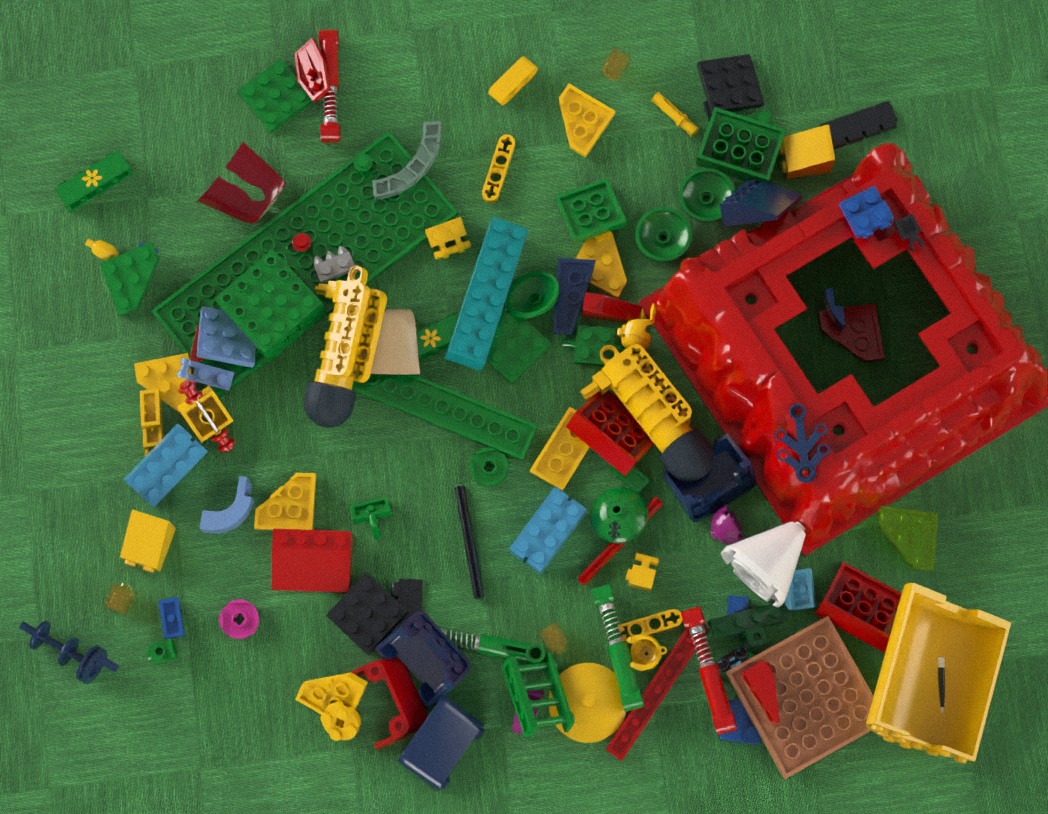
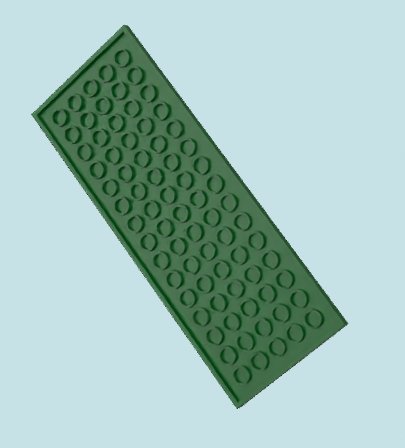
M388 131L359 153L367 154L372 159V167L369 171H357L353 164L355 157L151 311L182 351L191 354L196 326L200 323L202 306L220 310L214 298L273 249L323 303L327 314L319 320L321 321L333 312L335 304L332 303L333 300L326 298L325 295H318L317 290H315V287L321 283L314 268L315 256H319L325 261L327 251L337 256L339 246L344 247L349 251L354 265L367 270L366 285H368L428 239L425 229L454 219L459 215L458 211L426 174L412 187L402 193L389 198L374 200L372 181L397 174L412 159L392 133ZM304 233L310 237L311 246L307 251L298 252L293 248L292 240L297 234ZM360 270L355 275L356 280L361 276ZM348 273L330 281H347ZM256 349L253 368L215 360H206L200 363L234 372L230 386L231 390L265 364L267 360ZM211 386L219 397L228 392L227 390Z

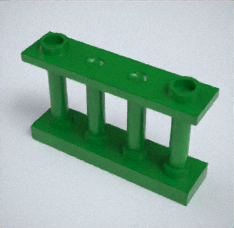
M548 652L542 663L519 665L516 657H508L502 669L524 738L532 737L538 727L562 724L564 733L569 732L575 723V717L570 710L557 671V662L553 659L552 653ZM544 670L547 678L545 681L525 683L521 673ZM550 688L553 698L531 701L527 691ZM556 706L559 716L537 719L532 709Z

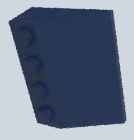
M748 180L744 185L738 187L737 191H733L732 195L725 197V200L719 204L724 226L778 220L802 199V194L764 181Z

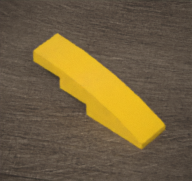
M159 389L140 391L141 427L143 429L145 456L164 438Z

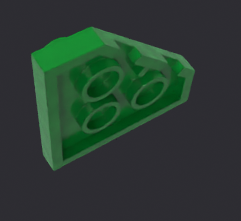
M152 242L100 263L119 316H124L138 310L141 305V299L152 279L151 275L159 262Z

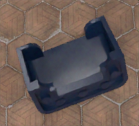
M728 434L715 440L713 445V465L710 471L701 479L682 481L671 475L668 470L662 472L664 480L692 522L702 520L750 491L756 485L752 463Z
M417 611L375 648L379 655L386 660H391L397 656L422 683L418 690V695L427 707L455 688L471 667L466 656L423 611Z
M444 695L406 747L398 762L436 790L440 791L441 788L445 790L451 781L449 779L451 771L475 738L479 740L485 732V729H483L485 725Z

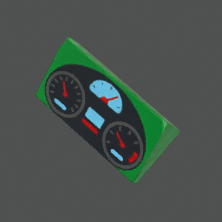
M740 646L714 663L718 664L722 680L728 678L725 672L754 657L750 650L746 651L743 646Z

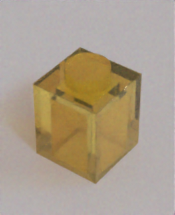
M613 48L603 64L604 75L608 79L619 81L630 63V56Z
M114 583L104 605L126 615L135 596V593L131 591L132 587L121 583L120 586Z
M556 622L539 632L541 639L552 654L556 652L558 655L567 649L568 640Z

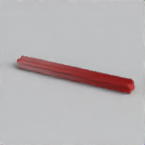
M657 497L647 505L648 520L663 504ZM610 543L578 576L577 580L582 585H586L625 543Z

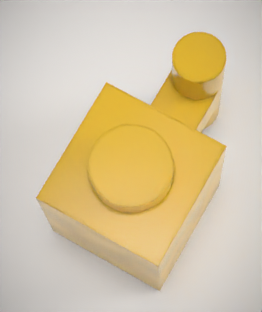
M636 553L635 560L642 562L641 566L633 564L632 569L628 568L625 580L629 581L628 586L651 592L656 570L650 569L649 565L657 566L659 558Z

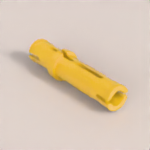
M660 92L653 96L651 101L676 122V126L684 129L691 137L699 131L700 128L690 121L688 115L680 112Z

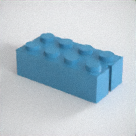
M176 424L123 480L154 508L208 451L193 439L181 425Z
M554 487L511 545L509 552L523 563L526 561L527 566L542 575L586 515L587 509L574 499L569 501L567 494Z

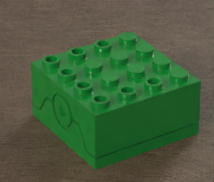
M273 249L214 298L220 310L223 311L269 363L327 314L319 298Z

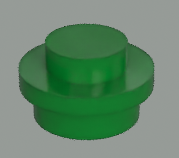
M367 154L357 155L353 162L355 169L359 172L369 171L372 167L370 156Z

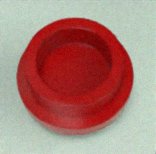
M304 233L297 234L292 240L293 248L298 252L307 251L311 246L310 237Z

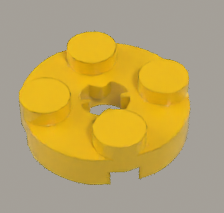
M343 702L331 703L320 717L325 730L334 741L354 738L361 725V718L358 712L351 706L349 708L344 706ZM338 718H339L340 720H344L345 723H344V724L340 723V722L338 721Z

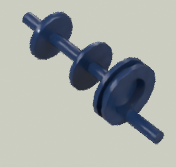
M24 621L19 626L20 629L32 635L29 643L31 649L35 650L45 642L60 651L58 657L59 665H66L72 658L80 662L76 679L86 685L90 684L98 676L103 666L114 672L119 668L118 664L107 659V650L101 649L98 645L93 646L83 656L76 652L79 645L78 638L73 637L64 645L48 636L51 628L48 621L42 622L37 628Z

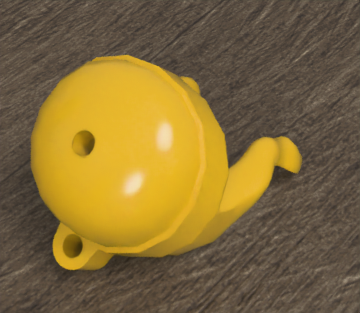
M654 303L651 307L650 319H646L645 312L642 309L640 319L628 321L627 324L622 325V328L617 329V336H620L621 342L626 349L633 344H638L646 350L651 344V335L646 332V327L655 322L656 305Z
M637 634L627 638V642L632 644L631 658L633 662L630 663V666L638 671L654 668L659 663L661 656L667 653V648L660 646L657 640L651 636Z

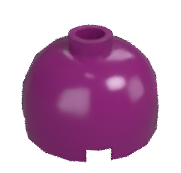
M726 505L712 516V529L710 533L714 540L719 539L721 543L731 545L746 539V535H741L740 532L743 528L734 512L727 511L729 506Z

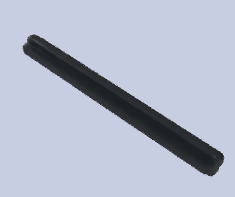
M464 485L455 487L472 590L474 598L481 599L484 597L466 489Z

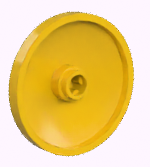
M580 663L567 668L559 675L570 710L574 714L575 723L569 732L565 733L562 724H555L558 730L566 737L582 743L599 742L613 735L622 725L627 713L622 705L615 673L600 664ZM551 690L549 693V698H553ZM550 706L549 712L551 717L559 716L556 706Z

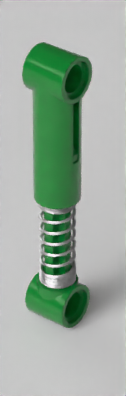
M611 584L592 588L591 591L595 605L600 609V614L603 615V624L606 625V634L609 636L607 638L610 640L608 651L619 686L624 711L628 712L645 707L634 668L630 666L632 660L627 642L620 635L622 632L619 631L620 627L617 624L619 622L616 620L617 616H615L614 602L616 600Z
M439 627L456 647L459 645L461 648L463 646L466 649L471 648L480 654L506 659L508 657H516L517 661L530 664L542 663L546 656L544 647L538 643L532 644L485 634L475 637L473 634L470 636L468 634L464 635L462 632L459 634L457 631L454 633L452 630L449 632ZM507 648L515 649V650H520V651H526V653L517 652V651H512V650H507ZM532 650H539L541 657L533 659L530 653Z

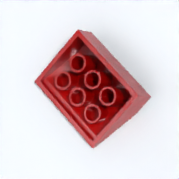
M599 391L575 412L566 428L624 476L635 467L654 445L653 441L624 404L610 391L603 395Z
M273 529L272 590L347 593L350 590L353 546V534L351 531Z
M843 561L815 615L822 619L829 616L833 625L885 653L902 593Z

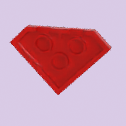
M875 304L843 308L845 326L842 330L835 326L827 310L818 311L822 333L865 363L885 359Z

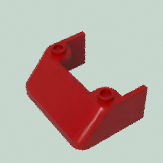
M397 656L391 660H377L351 671V673L358 677L366 675L373 682L385 679L400 713L389 723V730L392 736L374 744L377 750H381L418 732L428 715L407 667Z

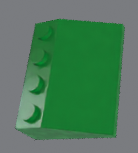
M714 107L697 156L696 165L704 168H713L726 175L745 181L756 180V182L764 181L769 183L786 129Z

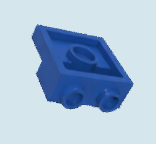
M875 186L839 203L856 239L860 237L866 239L874 234L873 231L879 228L884 230L892 225L891 222L894 220L885 201L883 202Z
M728 699L737 724V730L720 735L719 740L759 745L760 735L741 701Z

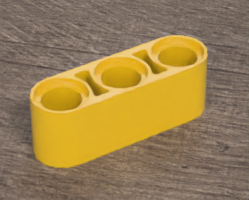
M522 56L491 86L488 94L500 105H505L534 77L538 67L525 56Z

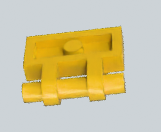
M461 217L425 229L430 246L435 247L438 245L440 251L434 253L436 260L440 258L446 259L451 254L456 252L462 253L465 249L471 247L469 240L461 241L460 237L467 235ZM454 240L455 245L446 248L445 243Z

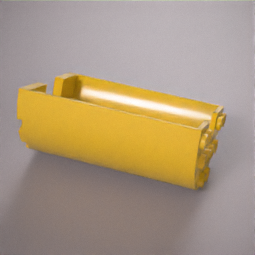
M907 583L904 585L866 721V727L877 733V735L882 736L884 741L898 742L900 747L906 749L914 748L927 751V754L933 756L941 755L955 758L954 761L966 764L967 761L975 762L1011 622L982 610H967L945 601V595L916 583ZM939 657L945 658V703L943 713L940 709L937 659Z

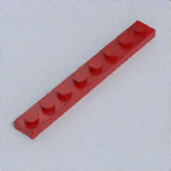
M704 626V635L706 636L710 629ZM689 630L684 631L642 694L645 707L632 710L605 749L620 761L624 759L696 650L694 648L696 646L693 644L694 640L691 639L692 636Z

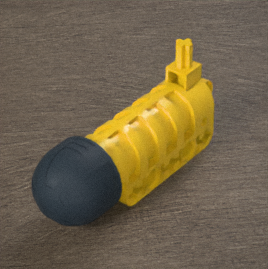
M353 266L350 269L347 281H329L328 284L319 283L315 287L318 295H325L326 298L333 300L332 303L335 305L333 313H330L328 318L330 327L324 336L326 341L325 349L320 353L321 366L316 371L314 382H308L304 408L312 422L325 428L340 426L351 416L357 393L350 390H352L353 382L364 383L370 377L386 307V294L366 286L367 270L359 266ZM360 270L361 276L356 280L355 275ZM373 313H375L376 318L373 322H371L370 317ZM367 350V357L363 360L362 353Z
M633 344L621 353L614 346H604L600 351V358L605 366L601 371L592 376V383L580 391L583 398L588 400L599 391L603 395L612 389L662 454L659 460L671 475L682 481H696L704 477L713 465L714 452L711 443L701 430L690 427L692 409L641 345ZM611 350L614 353V357L606 359L603 356L604 352Z

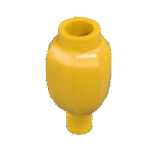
M88 238L85 243L86 246L91 248L95 256L104 261L119 255L116 248L105 241H93Z

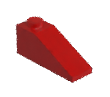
M585 292L582 317L621 323L640 319V305L606 295Z
M763 659L740 674L772 725L780 722L775 676L773 675L774 670L771 664Z

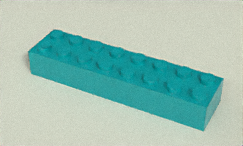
M496 217L491 219L445 359L479 371L485 365L528 229Z

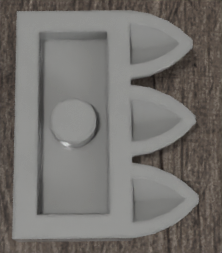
M339 246L337 256L327 251L325 261L319 256L314 258V268L321 284L349 273L350 269L355 266L349 251L342 246Z

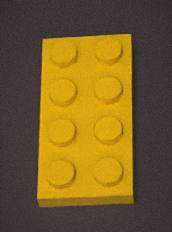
M571 407L566 411L529 471L553 487H557L562 492L590 448L566 428L576 412Z

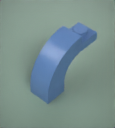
M239 476L236 498L229 508L218 512L202 511L200 530L203 533H225L235 529L247 519L254 505V499L248 496L252 491V483H250L248 477Z

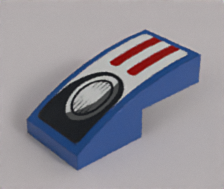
M833 288L825 289L823 299L827 312L835 326L842 330L845 326L843 306H835Z

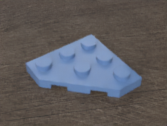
M202 306L196 357L253 368L255 364V346L222 310Z

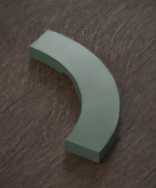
M441 120L423 122V135L419 150L404 169L397 174L372 181L374 200L385 199L402 193L412 187L426 174L439 151L442 137Z

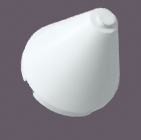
M798 521L796 523L788 522L726 546L721 552V556L727 565L731 562L735 575L754 593L766 602L770 599L775 600L773 606L780 607L785 602L806 536L804 532L805 527Z

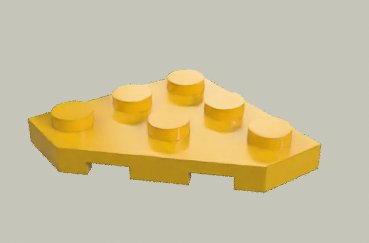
M568 84L559 97L570 149L586 158L614 117L616 111L573 85Z
M612 232L587 239L576 259L596 260L589 284L618 299L627 284V279Z
M190 353L135 363L137 383L147 390L159 389L161 400L181 413L177 406L185 402L187 397L185 394H180L178 390L180 388L179 385L187 379L177 377V374L182 367L181 359L189 360ZM190 366L188 374L193 375V367Z
M295 473L285 485L281 486L267 501L255 509L254 529L313 530L316 473Z
M351 672L309 680L301 685L295 700L321 715L334 702H343L344 706L348 708L351 706L356 710L368 682ZM338 718V721H339L340 723H342V724L345 723L344 720H340V719Z

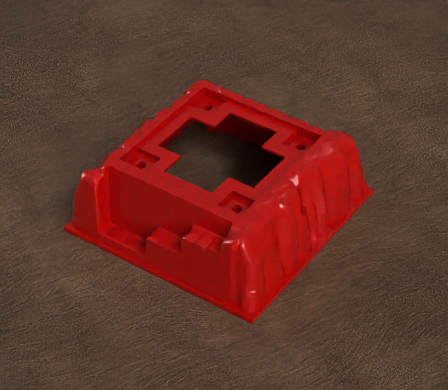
M885 143L872 148L868 155L861 160L853 174L793 210L787 211L778 220L766 221L759 228H754L749 233L743 229L730 240L726 239L717 244L714 249L702 253L698 257L683 260L679 271L672 275L665 286L638 301L648 319H650L652 304L656 305L653 327L723 434H728L752 463L756 484L781 523L786 524L791 521L796 523L798 521L805 527L804 532L806 536L801 549L804 557L1048 407V370L1042 364L1040 353L1032 345L1026 344L1021 326L1013 325L1011 313L1005 310V300L1000 291L992 290L991 278L976 272L973 249L971 246L963 245V242L959 240V236L956 233L950 232V227L945 219L942 207L938 204H929L930 196L925 190L922 180L918 175L913 174V168L906 157V153L893 143ZM875 186L883 202L885 201L894 220L891 222L892 225L884 230L879 228L873 231L874 234L866 239L862 237L856 239L839 203ZM910 214H913L921 230L916 235L924 243V246L920 247L919 243L915 241L913 243L915 250L912 252L908 246V239L902 241L893 224ZM851 237L873 269L907 249L951 313L918 333L940 367L873 407L852 374L817 394L774 330L807 310V307L786 276ZM753 298L756 303L748 304L745 299ZM967 347H972L976 354L968 353ZM794 404L803 405L807 411L805 418H803L806 442L814 433L817 424H825L828 428L827 434L821 436L808 453L810 461L818 452L817 449L820 444H827L831 449L830 454L824 456L816 466V477L809 483L799 481L796 476V470L777 458L778 451L785 449L789 451L792 458L801 463L800 455L784 442L776 440L774 436L778 429H783L789 437L798 443L795 419L789 414L790 407ZM797 409L795 411L796 416H800L802 414L801 409ZM820 426L818 428L819 433H823L825 431L824 426ZM833 429H841L843 435L836 436L833 433ZM779 432L777 436L779 439H783L785 434L784 432ZM823 446L820 451L822 454H825L828 449L826 446ZM786 452L780 454L781 459L787 457ZM809 469L803 471L805 477L810 475Z

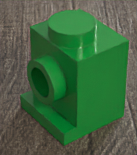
M169 638L148 645L149 650H146L147 659L149 662L152 661L155 666L178 660L173 639ZM162 648L163 653L158 655L157 650Z

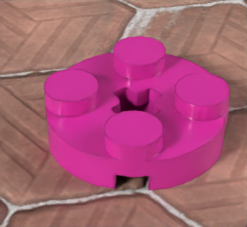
M242 599L229 602L222 609L219 617L220 626L223 631L234 639H245L255 634L260 621L259 613L255 606ZM238 614L245 618L240 625L234 621L235 618H238Z

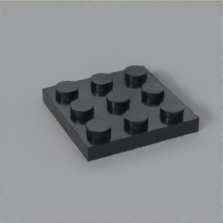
M750 54L698 61L697 68L711 114L714 107L729 112L763 107L765 102Z
M366 572L326 616L369 656L409 612Z

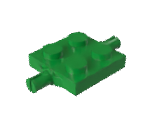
M578 325L574 341L563 339L562 347L574 348V364L605 366L600 358V351L604 346H614L618 352H623L626 349L623 345L616 344V328ZM607 350L603 356L606 359H612L614 353L611 350Z

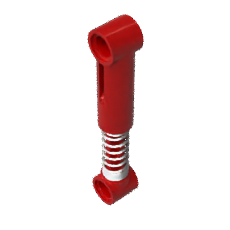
M319 30V47L326 62L331 88L323 96V115L325 117H323V124L320 127L321 142L336 143L341 142L340 124H338V116L336 115L338 112L336 110L338 107L336 106L337 96H335L337 90H339L338 30Z
M698 606L682 611L683 623L686 630H689L692 636L691 639L694 640L693 644L696 646L694 649L697 650L696 655L699 656V673L717 735L737 730V724L729 705L718 664L714 663L715 661H712V652L709 651L710 647L707 644L709 642L706 641L707 636L704 635L706 622L702 609Z

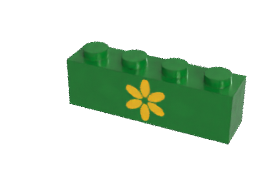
M119 150L107 154L103 160L92 163L88 169L76 173L70 180L61 182L55 188V191L67 210L72 212L128 178L133 172Z
M452 313L446 316V319L443 321H434L428 325L429 327L423 330H416L419 361L448 348L459 313Z

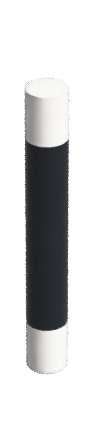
M939 657L937 658L940 709L943 713L945 703V658Z

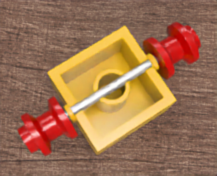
M187 379L179 385L178 392L185 394L187 398L177 408L202 443L211 437L212 442H218L219 446L217 449L219 452L224 451L226 453L233 449L235 440L234 438H228L227 434L229 431L227 428H224L232 423L233 419L210 386L197 391L194 388L196 385L194 380L190 381Z

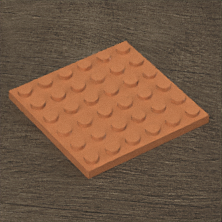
M829 616L725 672L784 779L871 731L866 727V721L873 694ZM763 659L765 662L768 661L774 670L773 675L775 676L780 722L772 725L740 674Z

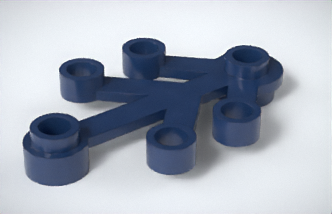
M794 404L790 407L789 414L795 419L798 443L789 437L783 429H778L774 436L776 440L784 442L800 455L801 463L792 458L789 451L785 449L778 451L777 458L796 470V476L799 481L809 483L816 477V466L824 456L830 454L831 449L827 444H820L817 449L818 452L810 461L808 453L820 437L827 434L828 428L825 424H817L814 433L806 442L803 418H805L807 411L803 405ZM797 409L802 410V414L800 416L795 415V411ZM820 426L825 427V431L823 433L818 432V428ZM779 432H784L785 436L783 439L778 438ZM823 446H826L828 449L825 454H822L820 451ZM782 452L787 453V457L785 459H781L780 454ZM805 469L810 471V475L807 477L803 475Z

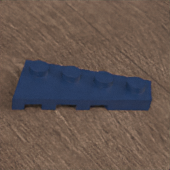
M558 258L557 281L560 286V294L555 303L553 334L573 335L596 260Z

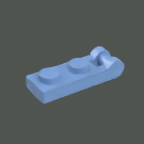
M185 358L181 359L182 367L178 371L177 377L194 380L195 382L227 391L230 390L234 372ZM190 366L195 367L193 375L188 374Z

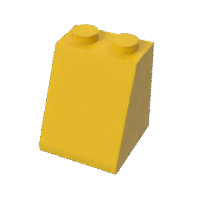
M829 125L783 138L779 155L783 156L781 168L782 173H786V179L831 173L835 162V155Z
M132 509L120 555L125 561L124 564L136 567V564L143 566V570L154 573V570L160 572L176 528L170 521Z

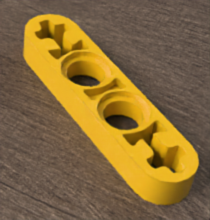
M505 134L498 141L482 190L483 200L488 204H493L499 199L515 149V140L511 135ZM508 140L510 145L507 146L506 152H504V143ZM498 157H505L507 159L506 163L499 165L496 162ZM494 173L501 175V179L497 182L491 180V176ZM491 186H493L494 195H492L491 198H488V195L486 193H490Z
M671 609L618 625V627H620V632H625L624 627H627L628 635L633 637L634 634L631 633L630 628L632 625L637 624L642 628L641 635L650 636L680 626L682 616L679 610ZM673 613L679 617L676 621L677 623L674 624L673 621L666 622L667 627H664V621L661 616H665V620L669 619ZM652 619L660 621L661 626L658 629L654 630L649 626V622ZM626 634L622 635L623 640L627 642Z

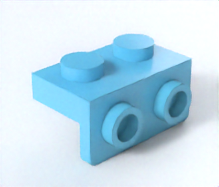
M807 568L794 571L785 600L788 610L800 611L817 608L812 569Z

